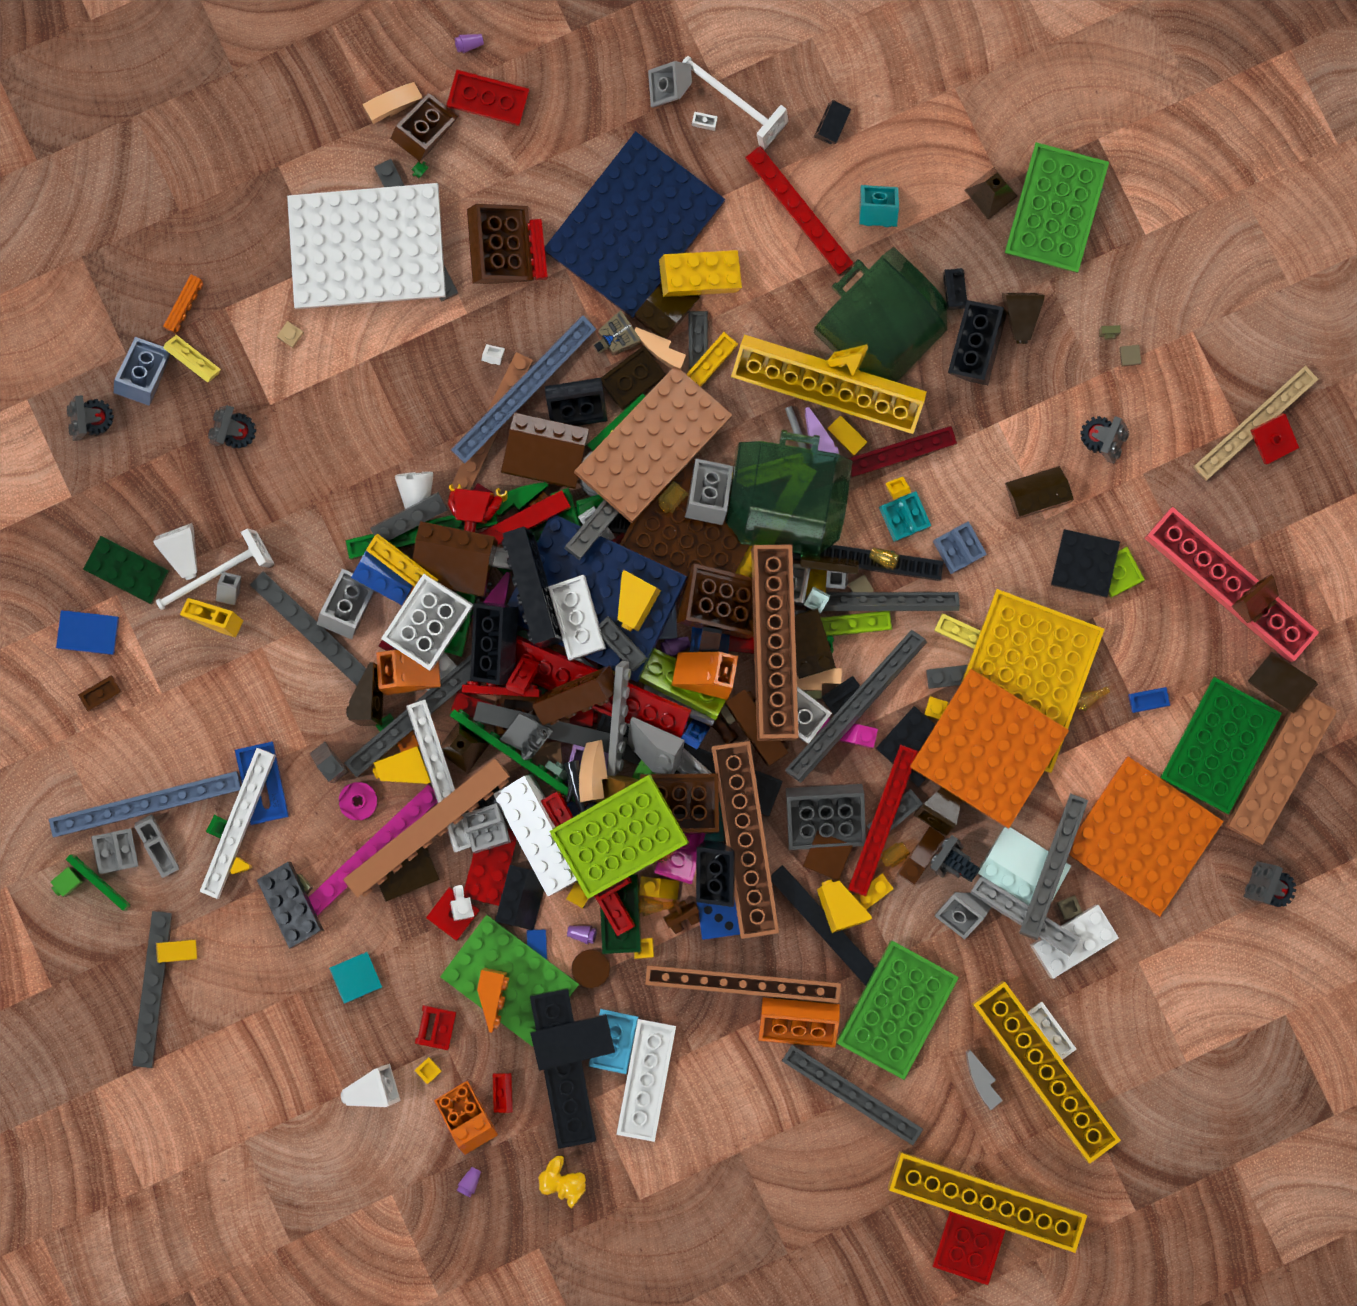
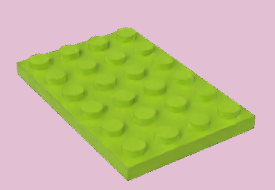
M650 774L549 831L587 899L689 843Z

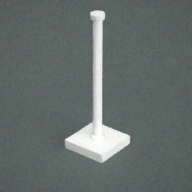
M687 56L682 63L691 64V70L763 125L757 132L759 146L765 150L788 123L787 109L780 105L772 116L767 119L691 61V57Z
M248 528L242 531L241 534L248 545V550L163 599H157L158 607L161 610L165 609V606L251 556L255 557L259 566L266 568L273 566L274 562L258 532Z

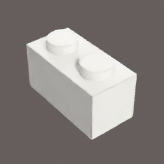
M694 112L692 126L715 131L718 117Z

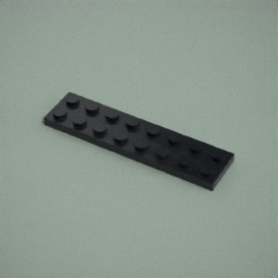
M568 988L530 995L536 1030L574 1022ZM582 1061L545 1069L544 1075L558 1149L597 1142Z

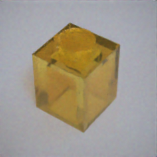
M673 481L659 497V507L666 513L669 511L673 514L688 497V493Z

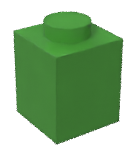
M67 867L51 881L53 885L51 888L56 895L67 897L84 881L72 867Z

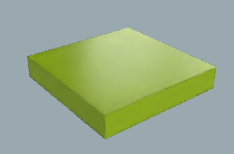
M1128 547L1119 550L1117 553L1108 592L1110 598L1145 581Z

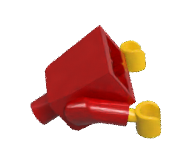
M453 484L449 485L451 492L448 498V506L456 520L465 522V531L475 532L476 523L486 524L498 511L502 502L507 500L508 494L507 490L504 494H500V488H497L496 496L494 497L495 494L491 492L462 489L460 484L454 489Z

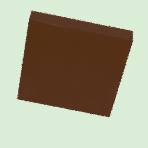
M817 831L812 845L846 842L832 836L823 837ZM853 845L810 848L803 867L839 881Z

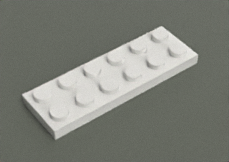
M638 1019L616 1135L655 1142L676 1026Z

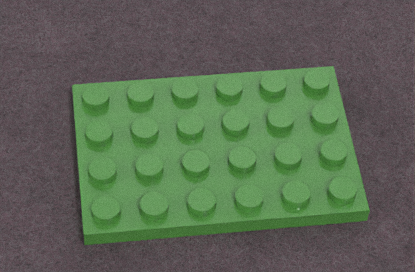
M1036 142L1005 254L1078 273L1109 162Z
M489 915L483 918L440 976L482 1008L477 991L481 970L488 968L507 972L506 977L509 978L508 988L503 990L502 994L505 997L504 1007L502 1010L499 1009L498 1013L501 1016L500 1023L532 1047L533 1043L530 1032L536 1031L530 995L568 988L570 997L579 985L574 979L529 947Z
M890 940L836 1043L905 1080L959 977Z

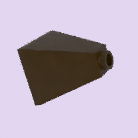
M995 167L964 190L987 219L1018 197Z
M1002 293L1003 303L1016 344H1028V340H1031L1044 302V294Z
M460 723L455 725L441 744L444 757L467 774L489 746V743ZM463 741L464 747L458 748L459 743Z
M941 787L915 812L914 816L947 836L957 825L962 800Z

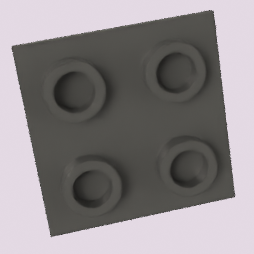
M519 713L500 740L521 750V757L524 760H528L532 756L534 757L551 735L553 729L545 725L542 726L541 723Z

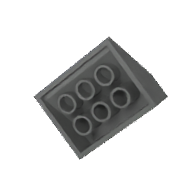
M863 784L786 788L789 850L853 845L852 847L864 846L866 832ZM817 831L823 837L832 836L846 842L812 845Z

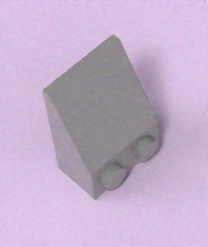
M701 459L695 460L685 518L723 525L727 513L733 466Z
M342 569L319 613L317 625L352 640L374 590L352 579L353 573Z
M632 717L627 739L628 746L653 773L674 774L681 763L685 740Z

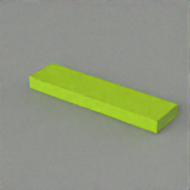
M890 611L821 618L826 637L829 635L839 636L892 630Z

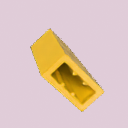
M623 570L621 577L617 620L623 623L621 627L630 632L633 629L639 632L661 590Z
M418 746L374 762L375 767L372 768L376 779L380 778L382 782L431 784Z
M831 879L822 882V886L817 889L832 933L866 923L872 919L868 911L840 881L833 882Z

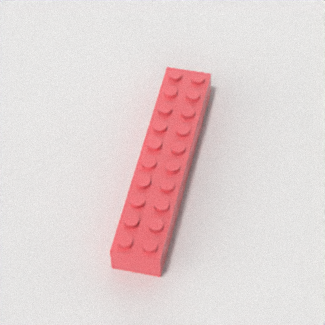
M1171 507L1145 536V540L1289 663L1294 662L1318 635L1319 631L1279 597L1275 599L1277 603L1269 610L1266 607L1261 612L1263 616L1255 623L1253 620L1247 623L1232 608V605L1259 580L1174 507Z

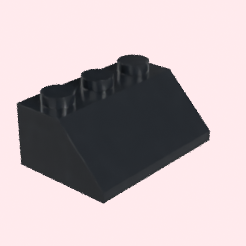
M601 377L544 386L550 421L573 426L608 421Z
M704 840L697 847L696 902L733 907L735 850L723 842Z
M509 865L495 919L496 922L534 930L544 889L533 870Z

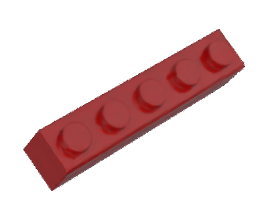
M531 219L527 226L531 234L529 235V242L532 243V247H530V254H533L531 264L532 266L534 265L532 274L535 280H546L548 275L542 219Z

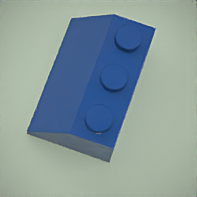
M365 551L351 577L400 605L404 603L412 588L410 583L368 551Z

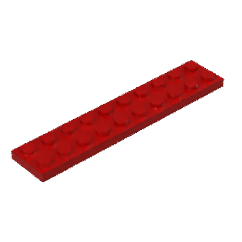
M517 635L515 668L521 657L539 662L540 668L532 680L534 684L550 690L598 670L577 660L569 661L567 656L549 648L538 647L528 639ZM628 683L627 687L630 688V692L626 699L628 713L625 717V723L630 725L631 718L634 717L681 738L685 732L692 710ZM613 696L608 698L609 701L601 706L598 704L593 705L592 709L612 717Z

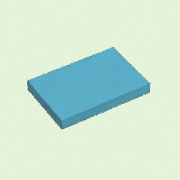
M600 1009L599 1015H607L615 1053L591 1058L589 1067L627 1074L638 1016Z

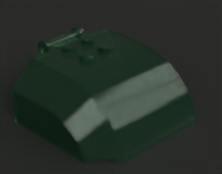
M892 247L870 269L857 259L854 262V266L838 283L835 282L831 286L841 298L820 320L813 333L833 352L867 344L868 350L858 370L898 382L947 331V303L935 286L895 247ZM859 271L864 275L847 292L842 289Z
M781 429L779 444L764 441L739 442L735 452L725 523L737 535V539L741 544L750 546L792 545V552L818 556L840 539L847 507L853 461L837 453L819 451V435L807 436L789 433L787 430ZM786 440L812 444V447L807 449L785 444Z

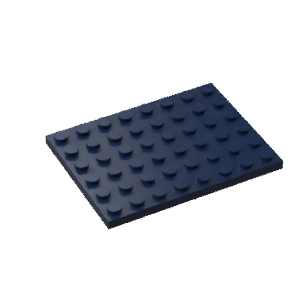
M635 131L546 244L545 252L634 319L637 310L661 284L659 259L664 254L685 253L723 205L725 198Z
M557 515L547 521L537 542L548 585L552 586L585 575L599 624L607 616L610 617L648 658L635 671L631 670L630 679L638 682L688 577L602 536L578 560L564 548L581 527ZM623 570L661 590L639 632L635 629L630 632L621 627L623 623L617 620ZM516 587L507 605L518 606V625L529 630L528 624H525L522 617L524 609L518 602L517 595L519 591ZM605 641L606 649L584 656L605 667L610 665L613 671L622 661Z

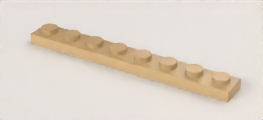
M1305 365L1193 468L1207 481L1253 439L1251 429L1280 415L1310 388L1318 378Z

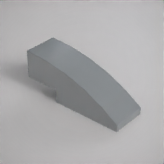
M151 814L135 822L134 827L161 877L163 878L179 870L177 861L153 815Z
M968 1049L966 1051V1059L971 1079L983 1102L992 1110L1003 1101L990 1086L996 1080L971 1050Z

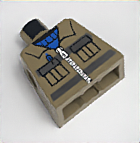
M620 310L598 330L601 340L593 344L598 354L609 349L614 356L640 345L641 339Z

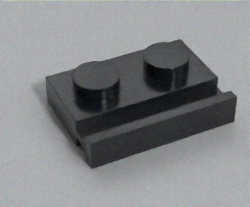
M852 676L822 696V700L833 716L857 691L860 685L855 677Z

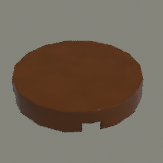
M589 949L582 951L575 957L571 970L573 978L578 984L586 988H595L602 985L608 978L610 965L604 954L597 950Z

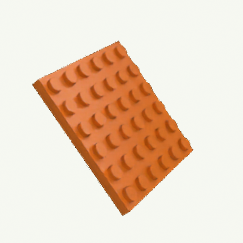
M970 669L911 763L910 768L1009 829L1069 730Z
M1127 756L1078 828L1069 856L1160 917L1224 821Z

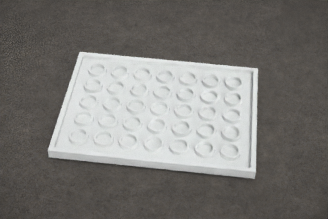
M438 183L287 196L295 309L446 297Z

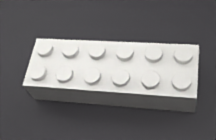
M534 775L523 776L494 793L496 801L547 896L556 894L577 882L549 832L555 828V825L541 803V800L546 797Z

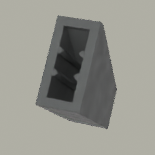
M323 742L310 753L317 768L328 782L335 783L349 772L326 742Z

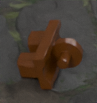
M676 899L672 901L674 906L668 909L670 914L663 917L668 928H671L675 934L683 931L684 927L681 922L686 919L689 920L691 925L700 922L699 910L694 901L686 904L685 901L678 904Z

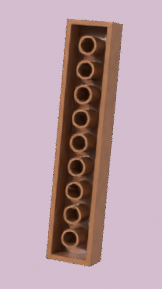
M753 545L751 549L757 741L797 740L799 733L792 545Z
M746 740L713 745L712 753L715 773H718V792L726 845L735 850L734 897L741 939L779 933V925L751 742Z

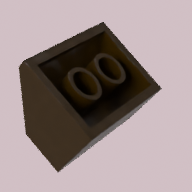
M1060 466L1005 483L1016 519L1055 508L1074 500L1069 482Z

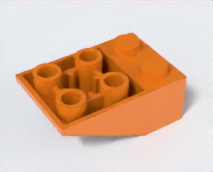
M399 650L376 653L378 689L384 695L441 687L439 660L434 668L429 671Z
M678 652L671 686L728 700L733 689L738 656L723 652Z
M483 968L480 973L477 991L488 1030L492 1033L500 1026L501 1016L498 1013L499 1009L502 1010L504 1007L505 997L502 994L503 990L508 988L509 978L506 977L507 972Z
M468 1081L434 1100L456 1145L464 1155L498 1136L494 1125Z

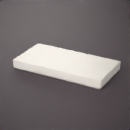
M585 575L549 586L548 590L568 660H574L606 649Z

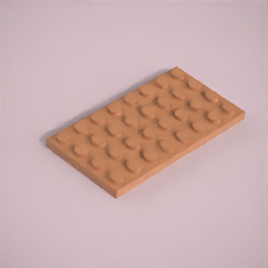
M673 367L579 465L574 474L628 521L633 523L732 418V414L683 371Z

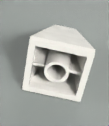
M192 523L155 537L153 541L155 546L182 578L185 577L186 580L197 576V558Z
M386 1064L376 1068L343 1089L341 1092L342 1102L346 1103V1106L387 1107L401 1101L391 1065Z

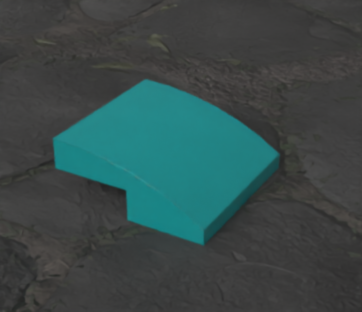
M917 491L879 507L893 542L931 527Z
M368 952L329 968L344 1004L382 988Z

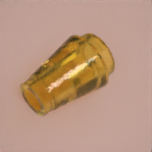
M873 547L869 558L888 570L890 568L894 570L899 555L894 551Z

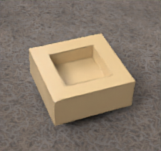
M287 321L277 335V338L294 348L304 332Z

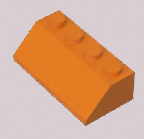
M763 997L758 1041L835 1048L840 1020V1004Z

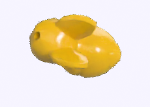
M556 1156L548 1163L546 1170L539 1175V1190L544 1195L557 1192L558 1198L561 1200L566 1198L568 1206L572 1209L586 1191V1178L582 1172L561 1176L560 1172L564 1164V1157Z

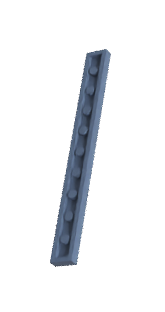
M582 315L451 449L463 463H466L596 330L587 318Z
M235 771L50 818L49 823L52 836L55 838L240 791L241 784L238 772Z

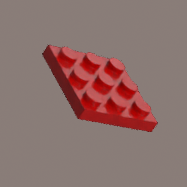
M949 1211L932 1267L989 1285L1006 1230Z

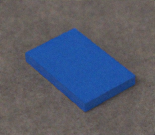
M61 610L56 648L114 655L119 617Z

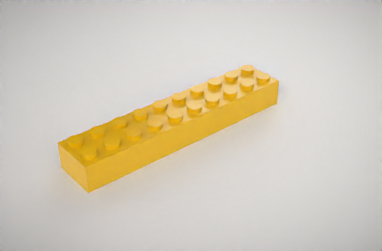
M745 334L731 375L733 378L911 434L915 431L927 391L860 370L852 376L847 366L830 367L825 359Z
M1001 981L971 1003L1086 1162L1092 1163L1121 1141L1005 981Z
M899 1151L887 1188L889 1191L1076 1253L1087 1215L1083 1212Z

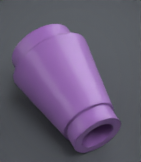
M482 34L459 35V37L455 38L457 52L464 54L484 45Z
M687 636L666 639L661 643L662 652L671 657L690 647V641Z
M569 925L567 937L587 945L589 943L594 944L597 929L592 926Z
M471 1167L458 1183L457 1191L468 1197L475 1194L481 1171Z

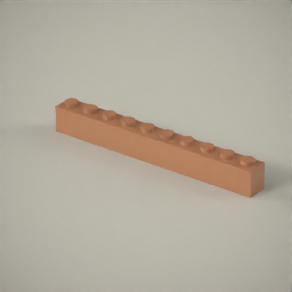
M497 758L493 759L346 876L343 881L357 898L360 895L365 897L373 891L371 887L375 883L380 885L388 879L386 875L390 871L395 873L402 868L403 865L401 863L405 859L410 861L417 856L418 853L416 851L420 847L427 848L433 843L432 838L438 835L440 837L447 832L449 824L453 822L455 825L464 818L462 816L464 812L468 810L471 813L479 806L477 804L478 801L482 798L486 801L494 794L493 789L497 786L500 789L509 782L507 778L511 775Z
M647 965L645 985L833 1003H839L841 983L654 965Z

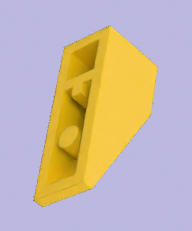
M187 598L180 613L182 617L235 638L244 621L233 611Z

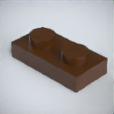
M111 675L78 694L89 712L122 693Z

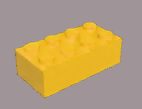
M738 250L664 254L659 259L663 297L736 293L742 288Z

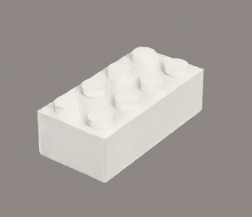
M1094 905L1061 925V927L1080 938L1070 957L1041 938L1030 946L1049 977L1054 979L1119 937L1100 906Z

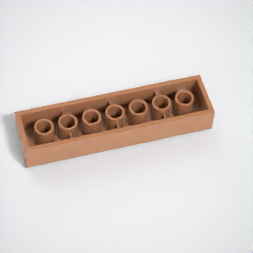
M1309 695L1294 714L1288 711L1225 827L1257 845L1264 844L1337 710Z

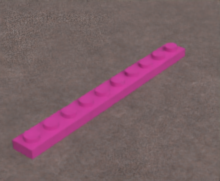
M429 784L308 897L317 916L348 888L347 884L343 881L346 876L438 803L434 790Z

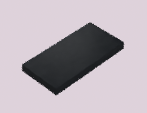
M606 1014L530 1032L539 1071L615 1053Z

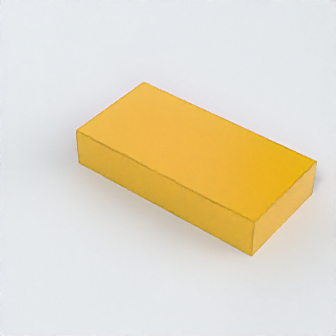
M841 415L827 428V431L853 456L867 444V441Z
M196 940L156 943L157 962L197 959Z

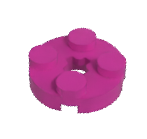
M354 782L342 789L339 795L341 812L351 820H365L377 808L378 797L374 789L366 783ZM361 796L363 804L357 807L354 806V797L359 798Z

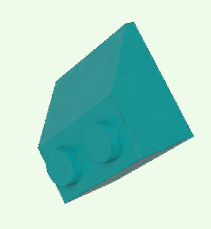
M861 185L859 224L865 226L897 227L899 213L898 187Z

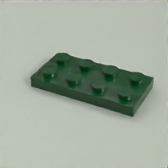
M100 536L83 570L151 605L169 573V570L103 536Z
M638 874L628 876L631 883L616 891L635 924L633 928L617 936L600 907L602 954L642 952Z

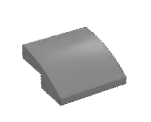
M498 803L474 810L471 813L462 814L464 817L465 833L469 835L473 853L510 843L508 830Z
M131 828L91 837L98 875L138 866Z

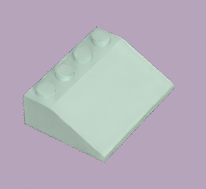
M1004 827L981 863L980 871L977 875L983 876L1029 906L1049 851L1011 827L1009 829ZM1068 863L1064 866L1054 897L1071 868V865Z

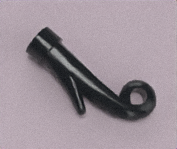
M579 760L564 763L568 776L566 802L569 803L573 796L580 813L598 804L592 802L585 805V802H580Z

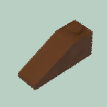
M929 826L897 874L912 885H915L946 837Z

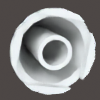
M411 472L395 475L405 509L431 496L433 472Z

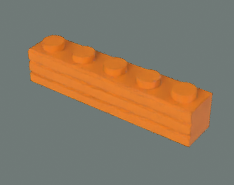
M192 274L189 276L163 325L165 329L175 334L180 330V324L186 319L187 311H190L193 300H196L198 296L197 292L203 287V281Z

